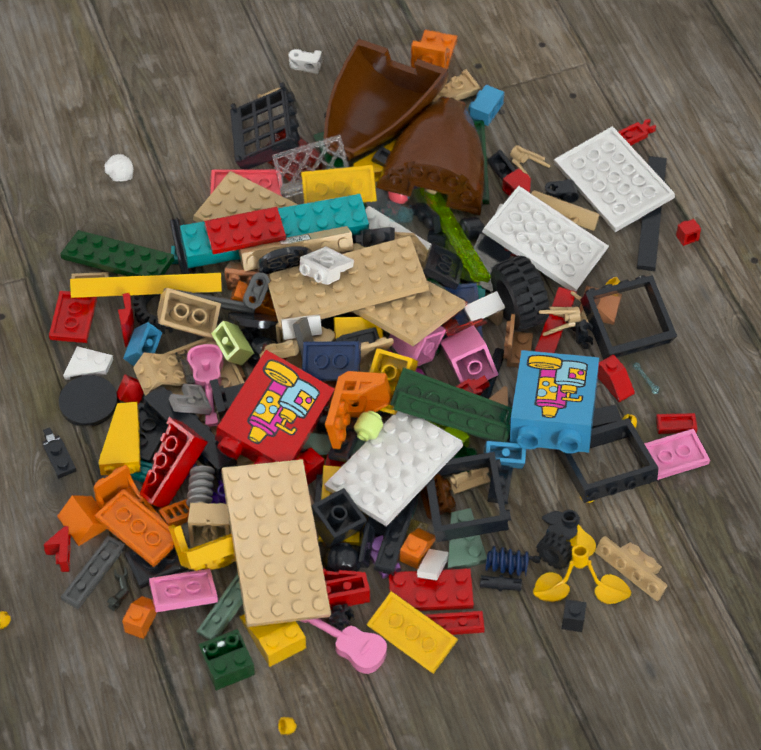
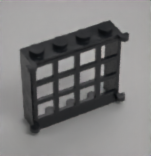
M284 82L280 83L281 89L239 106V108H236L235 103L231 104L230 114L235 163L242 170H250L300 149V135L297 130L299 124L296 119L297 110L294 105L296 99L293 92L286 88ZM283 105V113L273 117L272 109ZM268 111L269 119L258 123L257 116ZM284 117L285 125L274 129L273 122ZM253 118L254 125L243 130V122ZM269 124L270 132L259 136V128ZM254 130L255 138L245 142L244 134ZM285 130L286 138L276 142L275 134ZM271 136V144L261 148L260 140ZM256 142V151L246 155L245 147Z

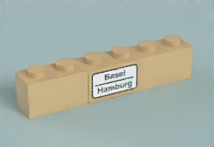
M345 226L288 237L284 241L239 249V255L244 271L258 269L257 262L261 257L280 248L303 246L314 252L323 247H328L340 253L354 250L352 232Z

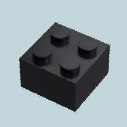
M345 488L311 505L315 529L328 548L360 532L367 521Z

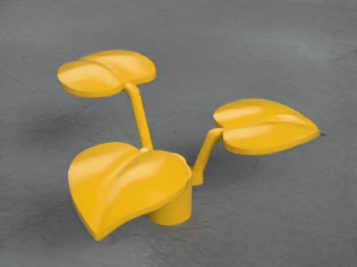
M580 525L577 526L578 532L576 536L571 540H566L571 542L573 548L572 561H570L565 578L562 579L557 573H545L538 578L533 590V594L541 600L549 602L560 601L570 592V587L565 582L568 581L573 566L581 569L587 565L595 583L598 585L595 588V596L598 600L606 604H615L631 596L629 586L615 575H604L601 581L598 580L591 565V560H588V557L596 550V542Z

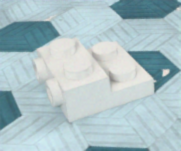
M323 247L300 257L299 271L304 276L313 277L318 283L331 284L340 279V272L353 267L354 260L328 247Z

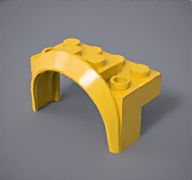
M171 525L168 527L181 566L193 569L194 571L200 569L213 570L225 567L236 561L232 533L188 549L181 525Z

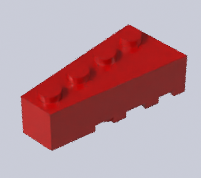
M171 417L167 421V424H169L167 431L162 434L160 439L162 441L158 453L155 452L153 457L154 464L152 470H148L139 494L151 505L160 508L169 506L208 441L185 423Z

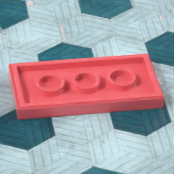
M282 169L211 170L210 195L229 171H232L282 196Z

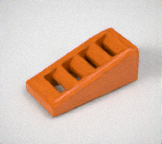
M187 499L158 510L159 515L167 525L179 526L188 522L190 507L186 503Z

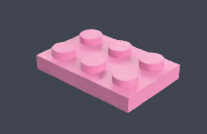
M694 429L644 443L659 468L658 480L708 465L710 462Z
M210 569L149 578L156 612L218 602Z

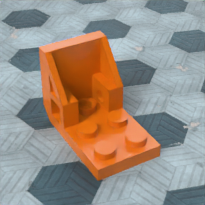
M424 30L421 42H412L411 67L415 68L414 64L419 59L448 69L457 42V36Z
M347 371L338 377L325 423L332 448H341L342 441L346 439V426L350 424L351 417L359 418L363 412H377L390 404L392 393L386 373Z

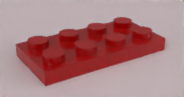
M277 207L204 221L213 255L286 240V234Z
M470 569L442 570L438 580L417 577V571L395 572L394 575H388L389 592L392 591L418 611L473 609L474 607Z

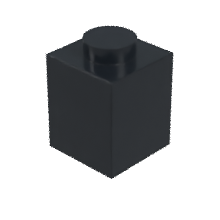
M566 599L562 630L582 632L587 602Z

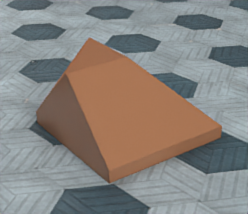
M586 286L585 291L594 287ZM618 293L594 300L603 323L614 325L623 294ZM582 304L580 305V308H579V309H580V315H581V313H582V311H583V306H582Z

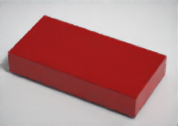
M695 413L656 414L658 434H678L694 429L697 433Z

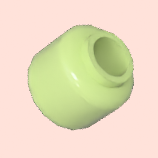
M373 411L361 413L354 425L357 437L362 441L376 439L383 428L381 416Z

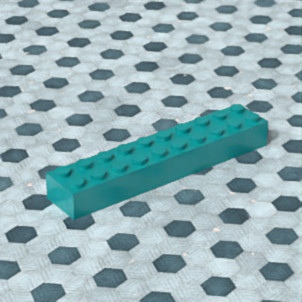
M361 194L278 208L286 238L345 226L349 228L352 235H360V231L369 229V221ZM204 221L180 226L181 241L188 268L240 259L239 250L213 255Z

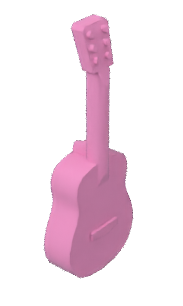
M198 345L189 350L187 355L188 365L193 373L194 384L205 388V395L212 408L210 415L206 414L205 424L208 427L218 426L210 380L218 379L219 385L221 384L220 372L224 364L223 353L217 345Z
M319 618L300 620L304 623L309 622L337 639L336 653L348 659L352 666L361 673L369 674L375 672L386 658L387 644L377 634L362 632L354 626H348L343 631H340Z

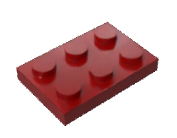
M60 291L49 332V339L87 343L97 297L71 298V292Z

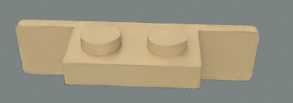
M532 191L531 194L575 224L592 231L596 229L599 219L598 213L541 192Z
M606 536L602 537L595 553L655 601L660 600L667 588V584L656 576L662 566L631 542L620 548Z

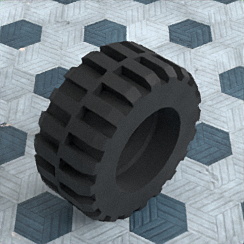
M521 255L497 263L491 271V283L493 285V292H498L505 306L503 310L504 319L511 321V314H515L514 330L523 331L544 323L548 319L549 314H539V310H550V304L545 285L535 265L531 263L530 259Z

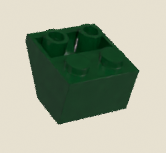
M238 629L199 644L207 672L216 691L255 675L254 663Z

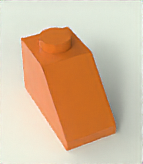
M420 528L410 533L400 549V562L418 570L426 553L436 540L435 535Z
M141 596L131 603L122 620L125 633L142 639L145 638L157 614L152 599Z

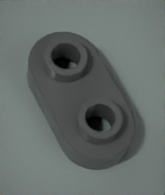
M259 272L251 277L243 296V304L248 309H256L262 304L269 287L268 283H270L269 277L266 274ZM256 280H261L262 285L258 286ZM249 297H254L255 302L251 303Z

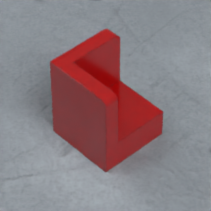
M124 374L116 394L120 401L126 403L137 402L139 404L144 391L138 379Z

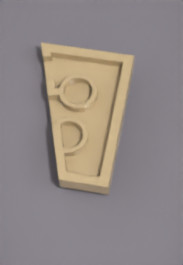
M465 69L462 71V75L452 77L450 82L445 84L431 102V105L442 96L456 100L472 97L478 94L481 87Z

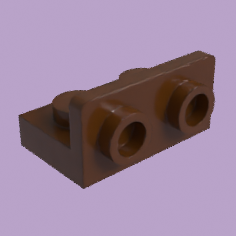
M440 474L434 476L440 515L446 512L451 514V512L455 511L454 507H456L455 499L450 493V490H452L451 484L448 479H444ZM426 484L420 493L426 515L429 519H432Z

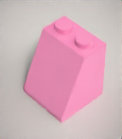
M474 325L441 340V347L459 383L467 379L475 378L477 380L484 375L487 380L498 376L488 347Z
M439 326L415 346H411L390 334L389 338H393L394 343L392 346L399 355L419 361L417 366L433 360L446 329Z

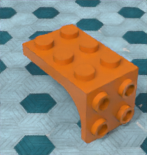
M127 465L116 468L112 474L99 479L94 485L96 502L100 510L124 489L164 521L150 503L139 495L140 491L134 484Z

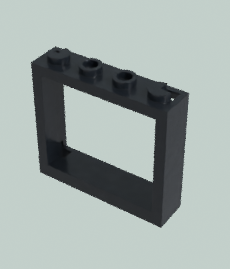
M641 275L632 281L626 279L613 286L612 284H607L598 290L592 288L585 291V294L580 299L588 322L593 325V335L603 360L612 355L618 358L669 344L677 337L653 275L647 277ZM645 286L663 333L612 347L594 300Z
M629 418L593 428L590 448L628 437L645 466L643 468L587 484L571 455L574 453H565L556 449L560 461L584 503L615 495L616 493L631 490L658 480L659 468Z
M495 452L450 459L437 474L447 475L491 467L500 512L498 516L442 525L434 477L427 483L436 542L509 530L508 521H511L510 509L505 510V505L508 504L507 493H502V488L505 487L503 475L499 476L498 471H502L500 459H496Z

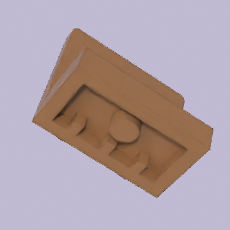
M511 314V321H507L504 359H507L508 367H519L521 350H532L533 333L514 332L515 314Z

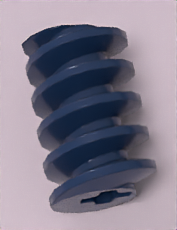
M493 546L491 551L488 550L485 571H488L490 566H492L493 572H496L498 567H500L501 573L504 574L508 568L509 575H512L514 570H516L517 576H520L524 571L526 577L529 562L528 551L521 556L520 550H517L515 555H513L510 548L507 554H505L504 547H501L499 552H497L496 546Z

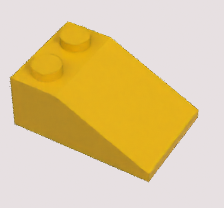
M377 348L369 372L386 373L393 395L402 368L416 371L419 361ZM388 405L380 410L394 415L397 413V411L392 410V405Z
M245 614L240 616L242 623L269 667L306 649V637L296 621L247 627Z

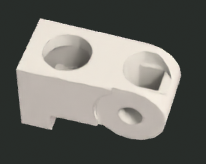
M299 49L292 50L289 53L290 67L295 70L318 74L322 65V51L315 50L314 53L302 52Z

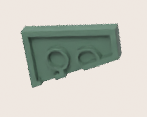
M471 508L451 512V524L474 520ZM480 535L450 540L448 570L462 569L486 563L487 557Z

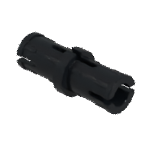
M481 575L480 588L498 589L501 592L502 590L521 592L522 578H507L504 575H499V577Z

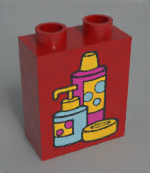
M265 350L217 427L215 440L220 442L217 448L232 459H238L240 455H243L255 462L254 464L296 460L331 402L335 389L272 352Z

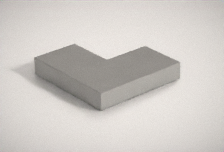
M183 384L181 389L184 395L170 394L169 401L174 412L210 415L212 411L201 385Z

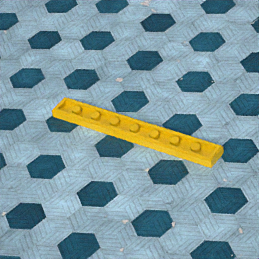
M221 273L78 278L70 279L71 298L122 296L123 293L129 292L130 295L162 294L165 288L192 293L222 292Z

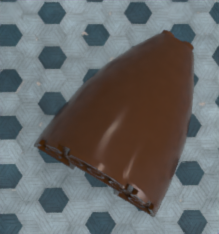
M358 39L343 64L329 98L323 140L327 147V153L331 156L337 155L350 162L352 158L371 151L395 137L425 110L448 81V69L417 59L414 64L415 68L391 60L388 48Z
M442 96L414 118L397 138L384 163L376 188L411 197L414 186L448 194L446 207L480 216L484 196V156L480 137L466 109V104L463 101Z

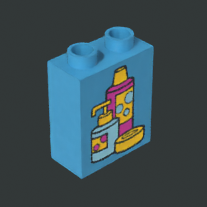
M521 350L511 413L510 443H517L525 449L548 448L558 449L565 453H589L597 391L599 357Z

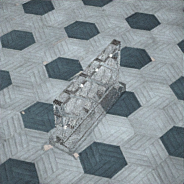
M341 135L272 155L280 192L284 198L303 193L302 178L298 176L303 167L310 171H315L318 164L322 162L328 166L326 170L330 168L337 169L332 166L337 157L341 158L344 162V166L340 168L349 167ZM334 141L339 143L336 153L328 149L331 142ZM319 146L323 149L319 158L311 154L314 147ZM326 151L334 155L330 163L321 160ZM298 152L306 154L302 163L294 159ZM309 156L317 160L312 169L304 165ZM286 157L289 159L285 168L278 164L277 158ZM292 161L300 165L295 174L287 170ZM286 172L294 176L290 183H283L282 178Z

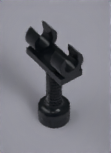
M583 319L576 326L569 327L576 332V343L578 345L581 344V347L584 349H589L586 342L593 345V338L588 335L587 331L589 329L593 333V325Z

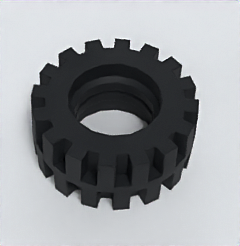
M546 533L536 546L537 553H540L539 556L543 558V561L555 569H565L570 561H572L573 546H571L570 541H566V538L561 537L559 533Z

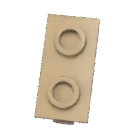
M488 467L456 475L452 474V476L446 478L449 480L454 494L490 482L487 475L489 473Z

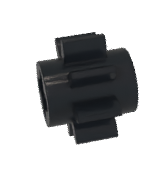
M245 326V329H240L249 344L256 337L262 336V332L258 328Z
M346 603L333 606V612H331L329 617L331 625L337 627L338 630L351 626V622L355 620L353 609L347 607Z

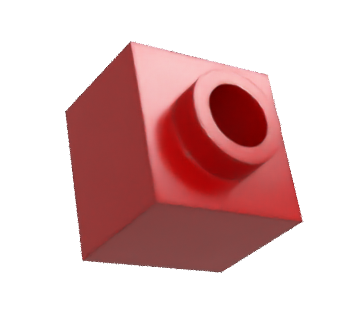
M695 219L683 221L678 224L676 237L682 246L699 240L701 228Z

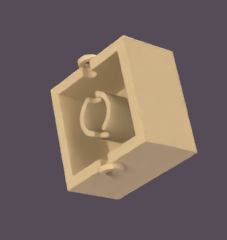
M190 503L188 517L190 547H195L231 534L227 504Z

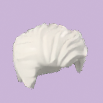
M113 155L104 164L106 174L110 175L113 181L132 179L133 164L125 155Z

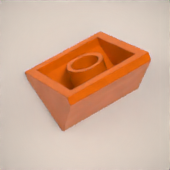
M72 495L57 516L63 526H69L71 537L78 546L107 530L105 526L95 519V514L100 509L92 496Z

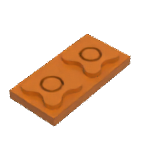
M124 489L95 514V519L153 567L175 547L168 528L169 525Z

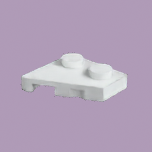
M77 346L64 372V379L71 380L70 377L79 375H107L113 362V355Z

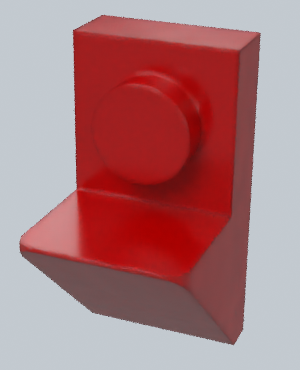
M64 526L45 542L43 547L46 555H56V564L60 565L61 572H70L71 534L69 526Z

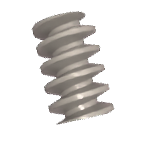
M196 466L191 468L190 484L188 485L189 491L187 493L188 499L186 501L188 507H190V503L212 502V498L209 497L213 495L211 489L214 487L211 481H214L212 474L215 473V470L212 467Z

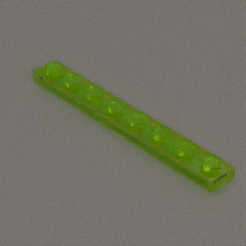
M421 188L419 191L430 208L439 214L443 232L456 250L470 277L474 281L488 283L491 275L449 207H446V202L439 192L431 194L426 192L424 188Z

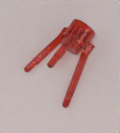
M451 317L442 324V327L446 329L445 333L449 338L473 325L476 328L487 324V321L479 318L459 326L457 320H452L453 317Z

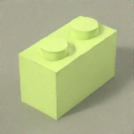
M222 321L211 333L224 357L229 362L243 365L254 354L238 325Z

